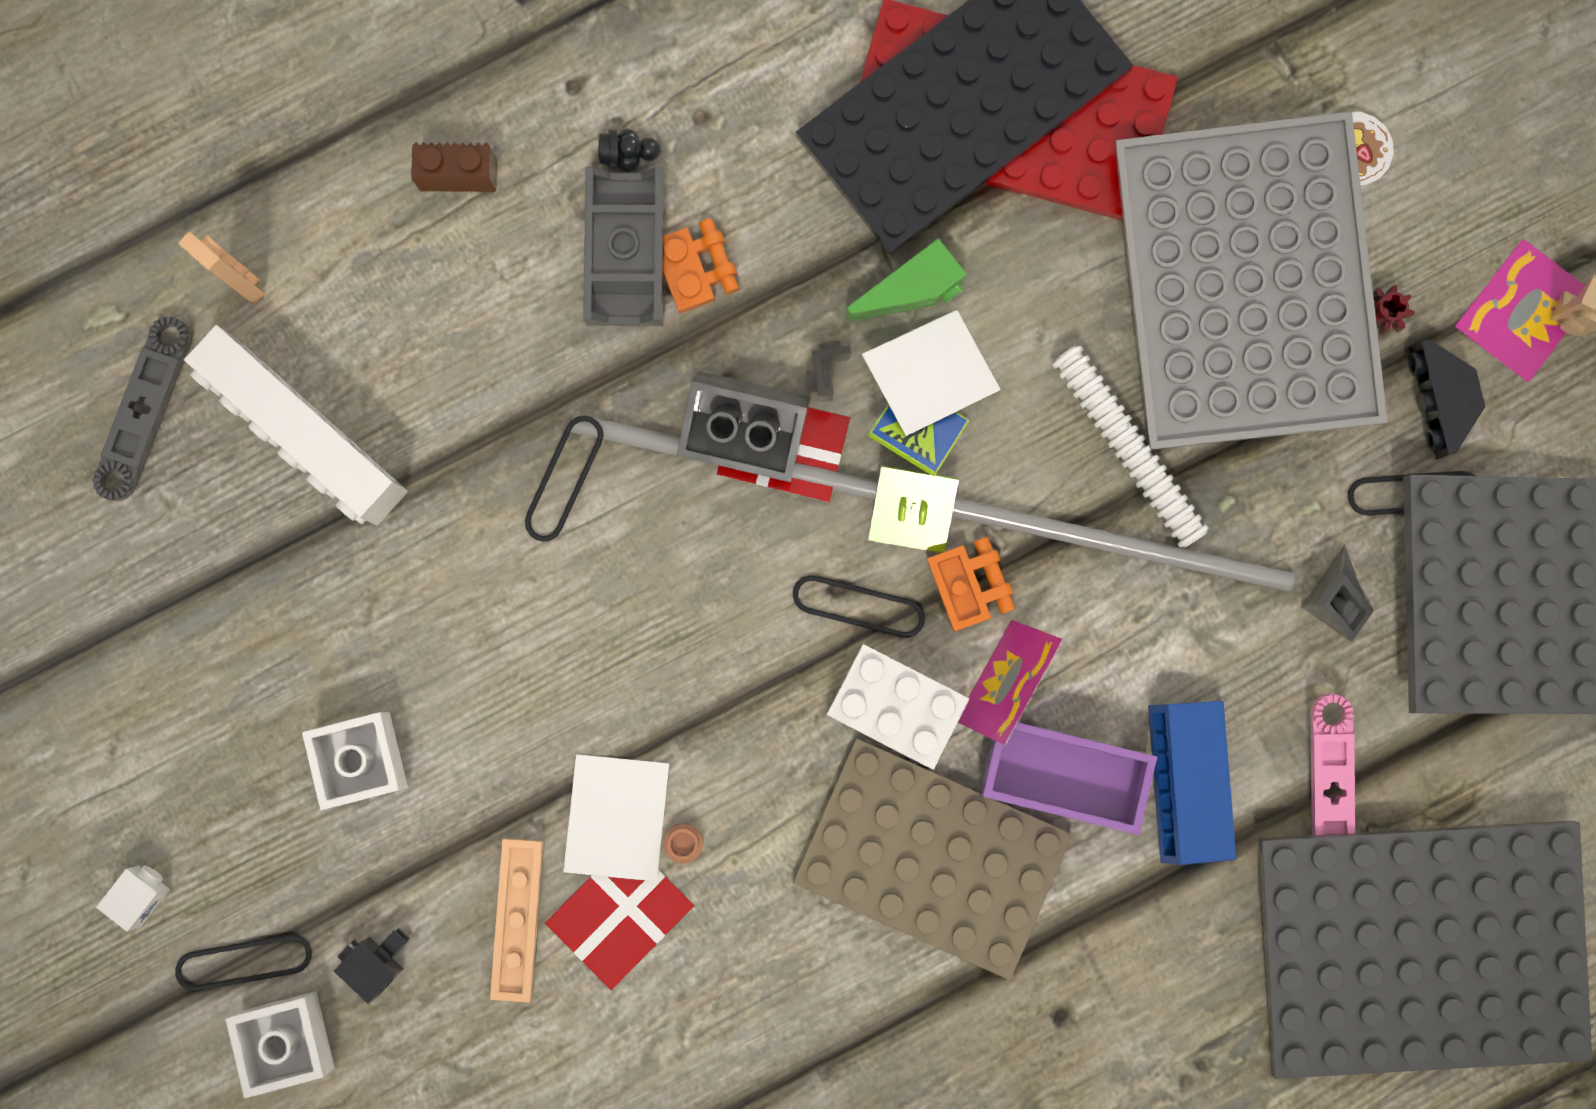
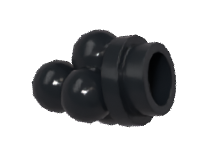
M611 129L608 130V133H599V164L608 165L611 169H617L618 165L621 170L632 172L638 168L640 158L650 162L660 155L661 147L658 141L652 138H645L640 142L638 134L631 129H624L618 135L617 130Z

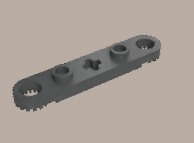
M161 317L158 321L153 322V326L149 328L150 332L148 333L146 343L140 351L102 450L101 460L92 479V482H94L93 488L104 499L115 502L123 501L133 494L191 344L190 329L185 323L175 317ZM169 327H176L178 333H180V339L177 340L178 343H175L174 346L164 347L161 343L163 331ZM147 399L146 405L151 408V411L148 415L142 414L137 419L139 413L133 410L136 403L142 404ZM120 471L125 479L123 480L124 485L122 484V489H118L119 491L110 492L106 487V478L111 472Z

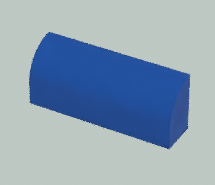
M1224 701L1148 705L1152 755L1157 756L1154 770V785L1161 863L1185 865L1236 860Z

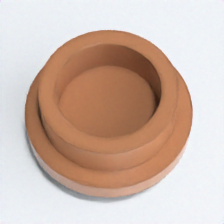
M678 824L672 827L664 838L665 853L676 863L686 864L694 861L703 849L701 833L689 824Z

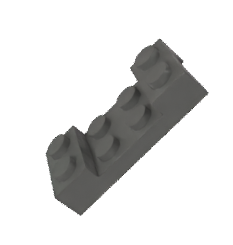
M585 167L583 320L586 326H663V217L665 213V173L663 167H654L642 173H610L596 167Z

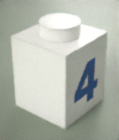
M148 866L127 868L96 908L125 931L129 932L142 927L170 889L161 883L163 877Z

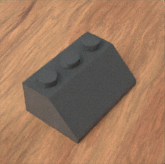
M698 371L691 381L677 456L791 482L811 397Z

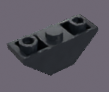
M1428 339L1420 341L1409 348L1408 367L1411 374L1416 376L1419 387L1417 404L1420 412L1425 413L1428 425L1426 442L1429 449L1434 451L1435 459L1437 460L1457 453L1483 412L1485 403L1477 370Z

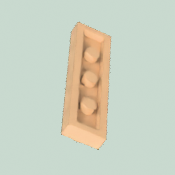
M189 231L178 243L205 268L252 304L256 305L265 296L255 286L260 279L207 235L200 240Z
M502 839L490 1000L531 1002L544 841Z

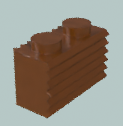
M415 142L412 145L411 177L419 191L496 192L497 158L487 143L482 146L478 142L474 146L470 142L466 146L463 142L460 145L456 142L452 145L448 142L444 145L440 142L436 145L432 142L429 145L425 142L421 145Z

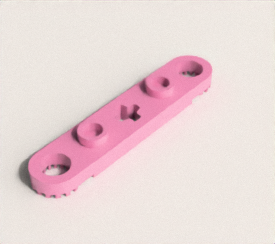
M1326 693L1319 696L1313 702L1310 712L1312 835L1355 833L1354 714L1350 702L1335 693ZM1328 703H1338L1342 709L1341 719L1335 724H1326L1321 716L1323 707L1327 706ZM1331 782H1335L1337 787L1343 789V794L1337 795L1335 802L1331 803L1330 798L1323 795V790L1330 789Z

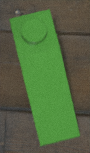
M938 238L848 306L845 316L849 322L932 307L942 299L947 304L964 291L961 285L964 283L967 273Z

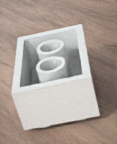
M863 644L826 715L934 770L969 698Z

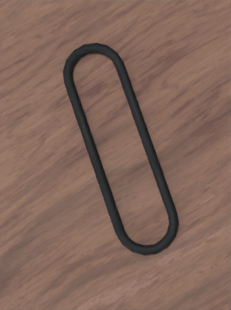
M584 415L574 418L567 425L526 514V530L535 540L542 542L551 541L562 531L602 444L603 429L593 417ZM583 421L590 422L595 426L598 436L555 531L547 536L538 535L531 527V517L575 424Z
M1449 471V472L1407 474V475L1475 476L1474 474H1472V473H1470V472H1468V471ZM1407 475L1358 479L1351 485L1348 491L1350 506L1355 512L1367 516L1404 513V507L1364 510L1355 503L1354 492L1361 484L1403 481V476Z
M808 575L802 577L793 589V599L796 606L806 613L886 634L909 638L918 634L925 623L923 609L918 603L910 599L816 575ZM817 581L906 604L916 609L919 615V623L912 631L902 632L809 608L801 603L798 596L799 589L805 582Z
M289 934L192 951L184 954L178 960L175 967V976L177 982L183 988L189 991H200L291 975L303 971L309 965L312 950L305 938ZM289 940L300 942L306 951L304 962L300 966L291 969L200 985L186 983L181 974L184 962L198 956Z

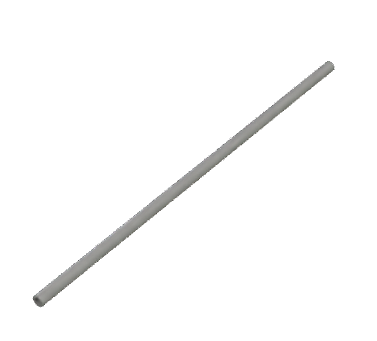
M574 414L573 419L584 415ZM594 418L603 429V440L677 456L679 436ZM586 421L575 424L571 430L572 433L594 438L598 436L595 426ZM799 463L795 464L792 478L832 486L833 491L874 500L876 498L877 480ZM955 498L952 517L1288 592L1292 590L1295 580V574L1288 571Z

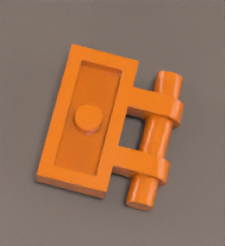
M712 218L699 222L698 225L703 237L695 241L692 240L688 227L663 236V273L679 314L714 302L715 298L711 286L721 283L725 295H730L740 290L735 278L738 272L734 263L729 262L723 247L726 241L722 231H717ZM709 251L715 269L705 273L698 255Z
M988 537L974 541L979 555L975 558L969 559L965 547L962 545L926 559L953 632L991 619L986 605L989 602L996 600L1001 615L1015 610L1010 596L1013 594L1010 582L1006 583L998 564L1001 558L997 550L993 551ZM984 568L991 587L990 590L981 592L974 574L975 570Z

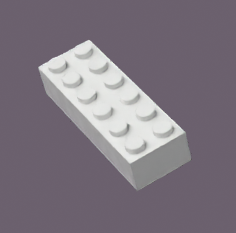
M215 325L184 359L194 369L189 375L206 390L210 389L219 397L223 395L218 401L224 407L247 422L251 420L252 422L248 425V428L264 442L268 441L276 448L280 446L281 448L277 454L293 468L297 467L304 473L308 471L310 475L306 480L322 494L326 493L333 499L337 497L339 501L335 506L351 520H356L362 525L365 521H368L378 526L409 492L240 340L218 325Z

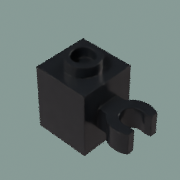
M398 928L380 946L371 937L362 940L360 943L354 939L338 955L342 962L334 972L369 1004L377 999L404 970L392 957L410 938Z

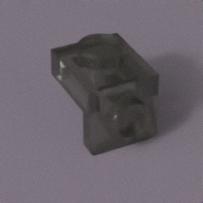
M839 341L819 344L818 350L811 351L813 369L806 370L808 391L809 393H816L818 403L833 401L834 393L829 363L850 360V346H841Z

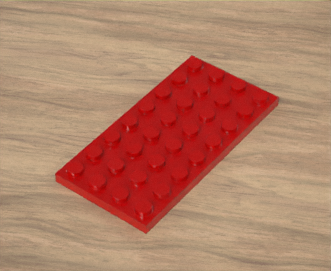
M883 0L860 82L948 15L892 0ZM1134 65L1128 74L984 184L1123 221L1115 141L1163 135L1178 77Z

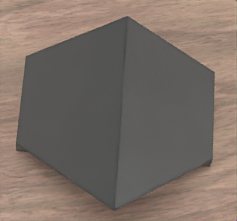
M1344 545L1301 607L1344 638L1353 641L1374 610L1364 598L1346 546Z

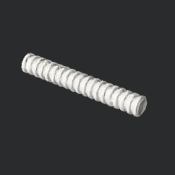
M1080 345L1070 348L1054 360L1053 368L1060 369V378L1067 379V388L1074 389L1075 393L1073 396L1075 399H1081L1082 403L1080 406L1082 409H1088L1087 416L1095 419L1094 426L1102 429L1101 436L1109 439L1108 446L1116 449L1115 456L1117 458L1121 457L1124 461L1122 466L1124 468L1128 466L1131 472L1128 475L1131 478L1135 476L1138 482L1135 485L1138 488L1142 486L1145 491L1143 496L1145 498L1149 496L1152 501L1150 506L1152 508L1156 506L1158 509L1157 516L1159 518L1163 516L1166 520L1164 526L1166 528L1170 526L1173 530L1171 536L1173 538L1177 536L1180 540L1178 546L1180 548L1189 546L1205 535L1209 527L1206 524L1202 526L1200 523L1202 517L1199 514L1195 516L1193 513L1195 507L1192 504L1188 506L1186 503L1188 497L1185 494L1181 496L1179 493L1181 487L1178 484L1174 486L1172 483L1173 476L1171 474L1167 476L1164 472L1167 469L1164 464L1160 466L1157 462L1160 458L1158 455L1153 456L1150 452L1152 450L1150 445L1146 446L1143 442L1146 439L1145 436L1138 435L1136 432L1139 429L1138 426L1131 425L1129 422L1132 419L1131 416L1124 415L1122 412L1125 409L1124 406L1117 405L1115 402L1118 400L1117 396L1110 395V386L1103 385L1102 381L1104 378L1102 375H1096L1095 371L1097 368L1095 365L1090 366L1088 355L1083 356L1081 353L1083 348Z

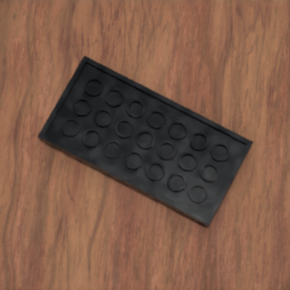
M968 0L797 130L796 137L886 251L892 255L1128 74L1134 65L1081 0Z

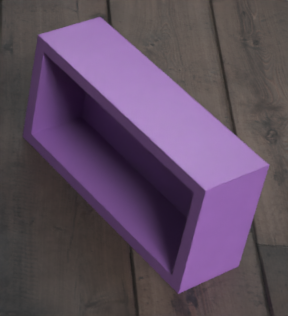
M1017 723L1006 745L991 739L979 795L1140 835L1157 756Z

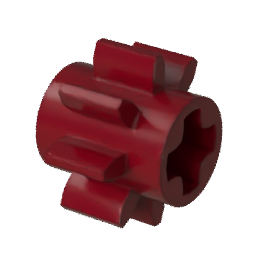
M1397 285L1390 287L1386 294L1380 288L1373 291L1376 324L1380 335L1387 333L1391 326L1396 332H1400L1406 328L1402 319H1408L1415 315V312L1409 309L1408 303L1412 296L1410 294L1404 296L1397 292ZM1387 304L1388 309L1383 308V305ZM1389 312L1394 313V315L1390 317Z

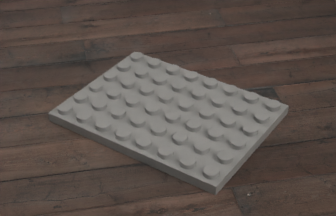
M1352 111L1116 140L1114 145L1147 439L1150 449L1157 450L1388 423Z

